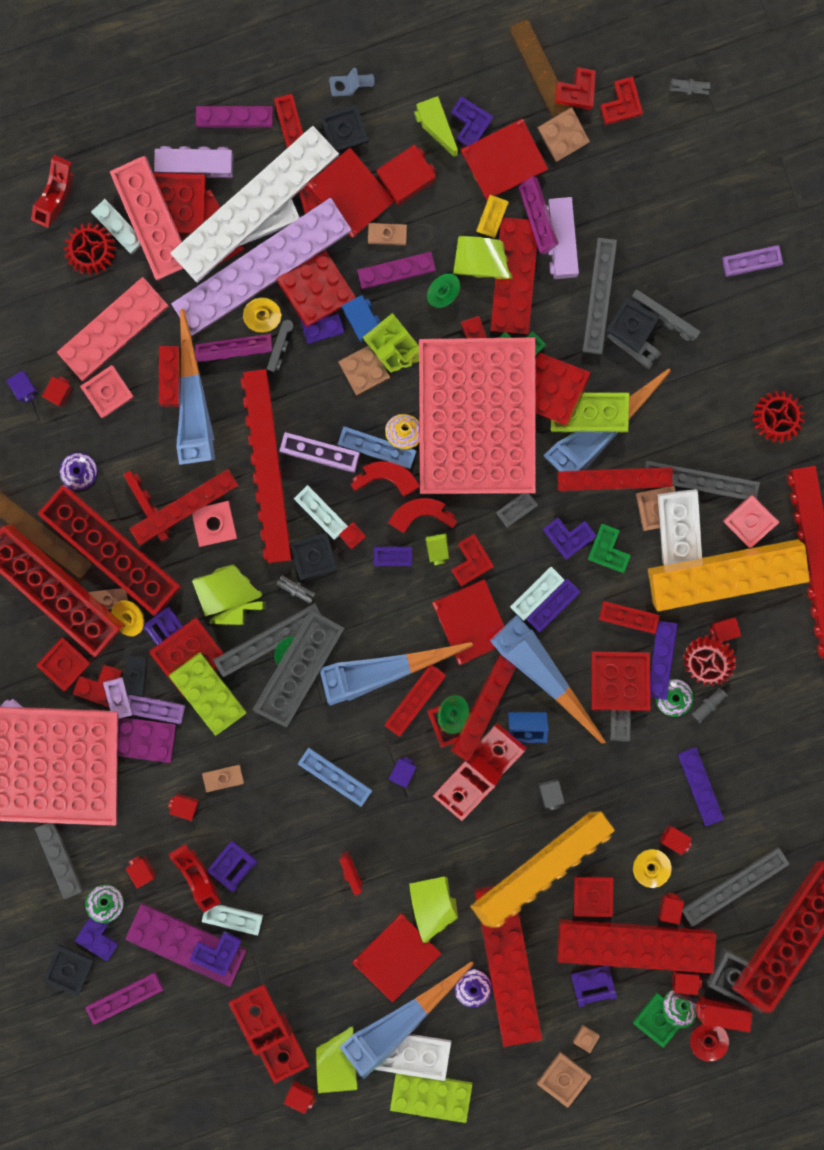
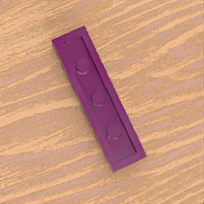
M196 106L197 128L273 127V107Z
M532 176L522 183L519 189L539 251L546 254L559 245L538 179Z
M427 252L359 269L357 272L361 288L364 290L436 272L432 253Z
M271 334L195 345L197 362L257 353L263 354L273 351Z
M155 971L87 1005L85 1008L93 1025L163 991L164 988Z

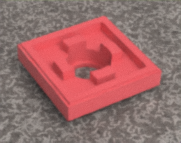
M229 501L205 506L192 514L199 547L237 539ZM210 517H217L220 520L218 530L211 531L207 528V520Z

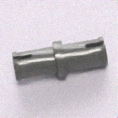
M671 79L670 91L686 92L689 95L692 93L709 94L710 82H699L693 79Z
M283 575L280 577L281 580H278L277 587L290 592L291 596H297L311 604L316 593L302 587L299 582L295 583Z
M718 688L708 699L705 698L703 700V704L692 713V716L701 723L707 715L716 710V707L727 697V694L721 688Z

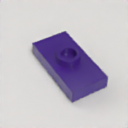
M374 547V566H412V547Z

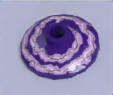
M73 453L62 461L60 478L69 488L84 490L95 482L97 466L89 455ZM77 467L80 469L79 474L74 473V469Z
M470 969L454 986L455 995L464 1006L471 1008L479 1007L490 998L492 983L488 975L483 971ZM476 987L477 991L475 993H471L470 988Z

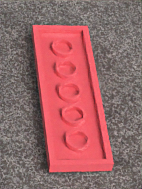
M142 156L110 171L155 279H162L184 269L171 255V252L182 243V240L146 156Z
M142 277L57 353L84 382L169 306Z

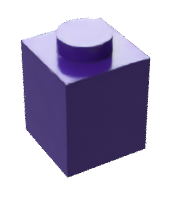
M24 371L6 380L17 399L21 402L28 403L35 399V395L39 393L29 375Z
M406 756L404 758L399 757L389 776V780L406 788L416 769L415 761Z

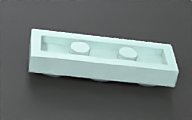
M105 199L91 211L131 255L141 246L135 230Z
M308 485L294 498L334 540L348 527Z
M550 567L510 608L524 621L564 579Z
M217 905L203 914L202 922L258 935L263 915Z

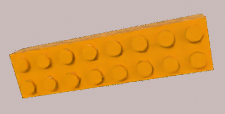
M799 539L648 568L652 601L657 611L809 582L806 549Z
M602 812L587 813L470 907L483 925L495 926L496 928L501 926L506 921L504 918L509 914L514 915L520 911V906L523 903L531 902L536 898L535 894L538 891H544L549 888L553 879H559L567 873L566 869L568 867H574L582 861V856L594 852L597 849L595 846L600 842L604 843L611 838L610 834L615 830Z

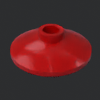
M700 1024L691 1034L690 1046L693 1053L699 1059L712 1062L725 1055L729 1046V1038L726 1031L721 1027ZM711 1037V1042L706 1043L705 1039Z

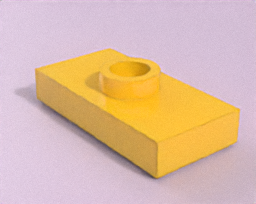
M490 195L476 231L495 238L509 202Z

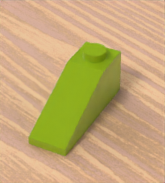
M438 96L416 104L417 111H414L417 122H421L422 127L451 155L457 156L458 149Z
M446 534L427 537L426 544L430 562H434V565L445 564V560L449 559Z

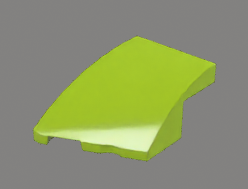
M459 236L453 274L457 276L511 279L512 275L508 271V260L504 253L503 241L482 237Z
M393 313L363 336L365 342L390 372L397 371L403 367H410L412 363L419 362V345Z
M234 564L218 568L212 574L194 578L192 581L205 616L225 611L262 597V592L257 591L250 584V580L243 576Z
M266 602L245 603L222 611L211 617L210 623L244 625L247 609H266Z
M447 877L409 884L416 922L424 943L429 942V939L435 934L443 931L448 924L458 919L456 899L450 897Z
M349 1027L343 1033L316 1048L318 1093L357 1090L356 1068L340 1048L343 1043L354 1035L353 1027Z

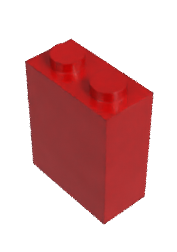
M415 144L376 170L378 178L397 206H400L436 181L435 174L437 172L432 164L428 165L425 160V153L421 148L417 149Z
M699 996L698 1001L695 1002V1013H697L696 1015L703 1025L750 1032L753 1012L747 1005L741 1002Z

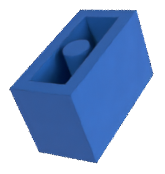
M362 295L342 305V309L360 343L365 341L363 336L381 323L378 316H373L370 310L373 307L368 298L364 300Z
M508 713V733L520 743H547V713Z

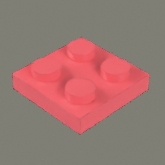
M113 365L80 386L102 419L135 398Z
M753 494L723 520L749 548L753 547L779 523Z

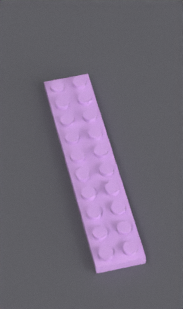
M329 198L171 304L179 317L180 310H185L190 334L194 337L275 283L277 277L310 260L352 232L332 199Z

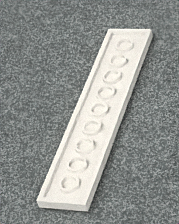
M312 126L171 252V255L198 283L302 190L309 181L339 157V153Z

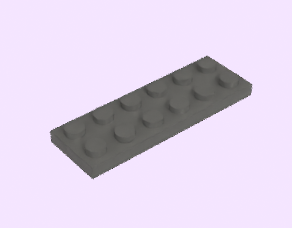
M310 609L255 704L254 712L287 728L344 628Z

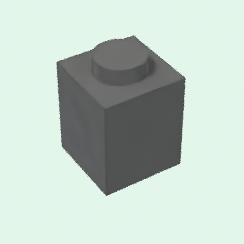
M554 779L539 783L545 808L550 810L560 808V804H564V799L559 781Z

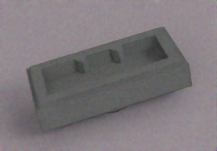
M522 493L497 511L496 514L508 528L537 507L538 504L530 493Z
M611 710L610 741H630L631 711Z

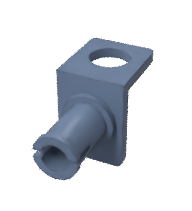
M353 68L348 76L330 77L331 95L349 96L353 95L358 87H373L374 76L373 74L358 75L357 69ZM341 81L345 89L338 91L335 88V82Z

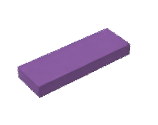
M779 245L722 258L726 277L783 264Z
M128 695L132 715L182 724L186 705L137 695Z

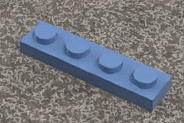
M343 427L338 442L339 446L386 462L398 464L407 469H411L416 450L399 449L390 444L389 441L347 427Z
M311 748L306 750L298 762V765L361 807L372 792V789Z

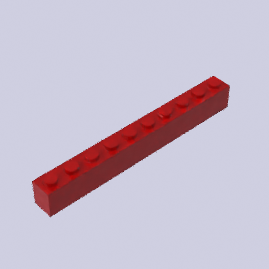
M266 369L243 372L244 378H241V386L246 391V397H243L244 408H248L249 414L246 416V425L251 429L248 441L249 446H253L254 453L250 454L251 463L256 468V472L253 473L254 484H258V491L255 494L256 501L261 506V510L258 511L259 522H263V529L260 530L262 541H265L266 548H263L264 560H268V563L292 561L268 372Z
M816 466L788 471L787 483L792 489L790 500L792 505L795 506L793 516L799 528L797 539L805 545L809 574L807 595L812 601L810 612L812 618H815L814 634L819 640L817 651L819 656L824 659V510Z

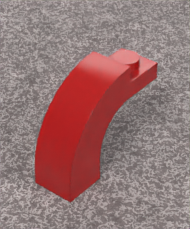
M56 155L52 157L47 185L41 197L33 205L32 221L49 228L56 220L72 185L74 176L71 173L72 162Z
M375 462L364 466L363 469L366 475L363 476L362 473L352 479L353 483H351L356 492L374 480L386 479L397 486L403 497L420 488L414 476L407 469L392 462Z
M421 498L409 501L398 508L388 524L405 534L410 524L420 516H433L451 528H454L457 521L454 514L447 510L445 513L442 512L445 506L444 503L434 499Z
M185 844L169 853L170 859L185 876L192 890L195 902L204 913L219 905L221 901L217 889L196 852L190 850Z

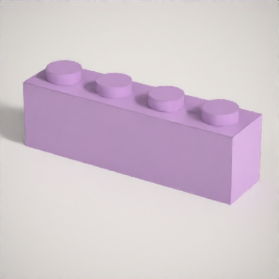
M162 146L160 149H155V173L206 175V178H233L234 155L229 148L218 147L217 150H210L208 147L191 149L190 147L183 146L179 147V149H172L168 146Z
M572 197L549 199L546 206L559 245L548 252L549 255H552L550 274H554V279L577 277L579 270Z
M286 432L284 433L280 452L283 454L353 473L356 472L360 457L359 452Z

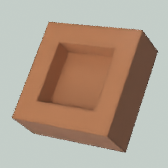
M582 1025L573 1043L590 1053L600 1036L598 1033Z

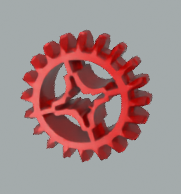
M88 223L87 228L84 224H81V230L74 227L76 233L74 235L72 233L68 234L71 240L66 239L65 243L69 246L64 247V250L68 252L65 254V257L70 259L69 265H74V270L76 271L80 269L82 274H85L87 271L89 275H92L93 270L96 274H100V268L106 271L107 269L104 265L107 263L111 266L112 263L109 259H115V255L111 253L116 251V248L112 246L115 244V240L111 239V233H106L107 229L105 227L100 229L99 224H96L94 228L91 223ZM89 235L98 236L102 238L103 241L93 242L90 239ZM83 239L82 245L77 247L79 241ZM89 244L93 247L91 248V254L88 252ZM104 249L103 255L98 260L97 256L99 252L103 251ZM87 256L91 260V263H83L79 261L77 257Z
M774 391L773 396L767 393L766 399L764 397L759 399L761 404H755L758 410H754L752 414L757 415V417L753 418L752 421L758 422V425L754 426V428H761V431L758 433L760 436L766 433L765 440L772 436L771 440L773 443L777 441V438L782 443L784 439L787 441L791 440V435L797 436L796 430H802L799 424L804 423L805 420L800 418V416L805 415V412H799V409L803 405L797 406L796 403L799 399L796 398L792 401L793 395L791 393L787 397L785 391H782L780 396L778 391ZM772 402L782 403L777 410L767 407ZM788 408L792 412L793 419L787 415ZM765 413H766V416L769 417V419H770V425H769V426H768V425L766 424V422H765V418H764V414H765ZM778 413H780V417H782V419L779 421H777L775 415ZM779 424L790 426L785 432L775 431Z
M708 635L704 639L700 636L696 641L693 640L686 648L684 654V665L687 666L686 672H692L690 678L696 677L697 683L701 680L704 686L708 682H710L711 686H714L715 683L720 685L723 681H728L729 676H732L736 667V663H734L736 656H733L734 649H728L730 645L729 643L724 645L723 638L717 641L716 636H713L712 639ZM711 656H713L711 662L707 665L708 659L710 660Z

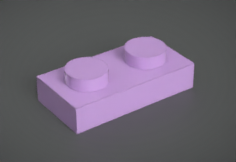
M123 677L103 682L110 711H119L118 719L131 716L132 711Z

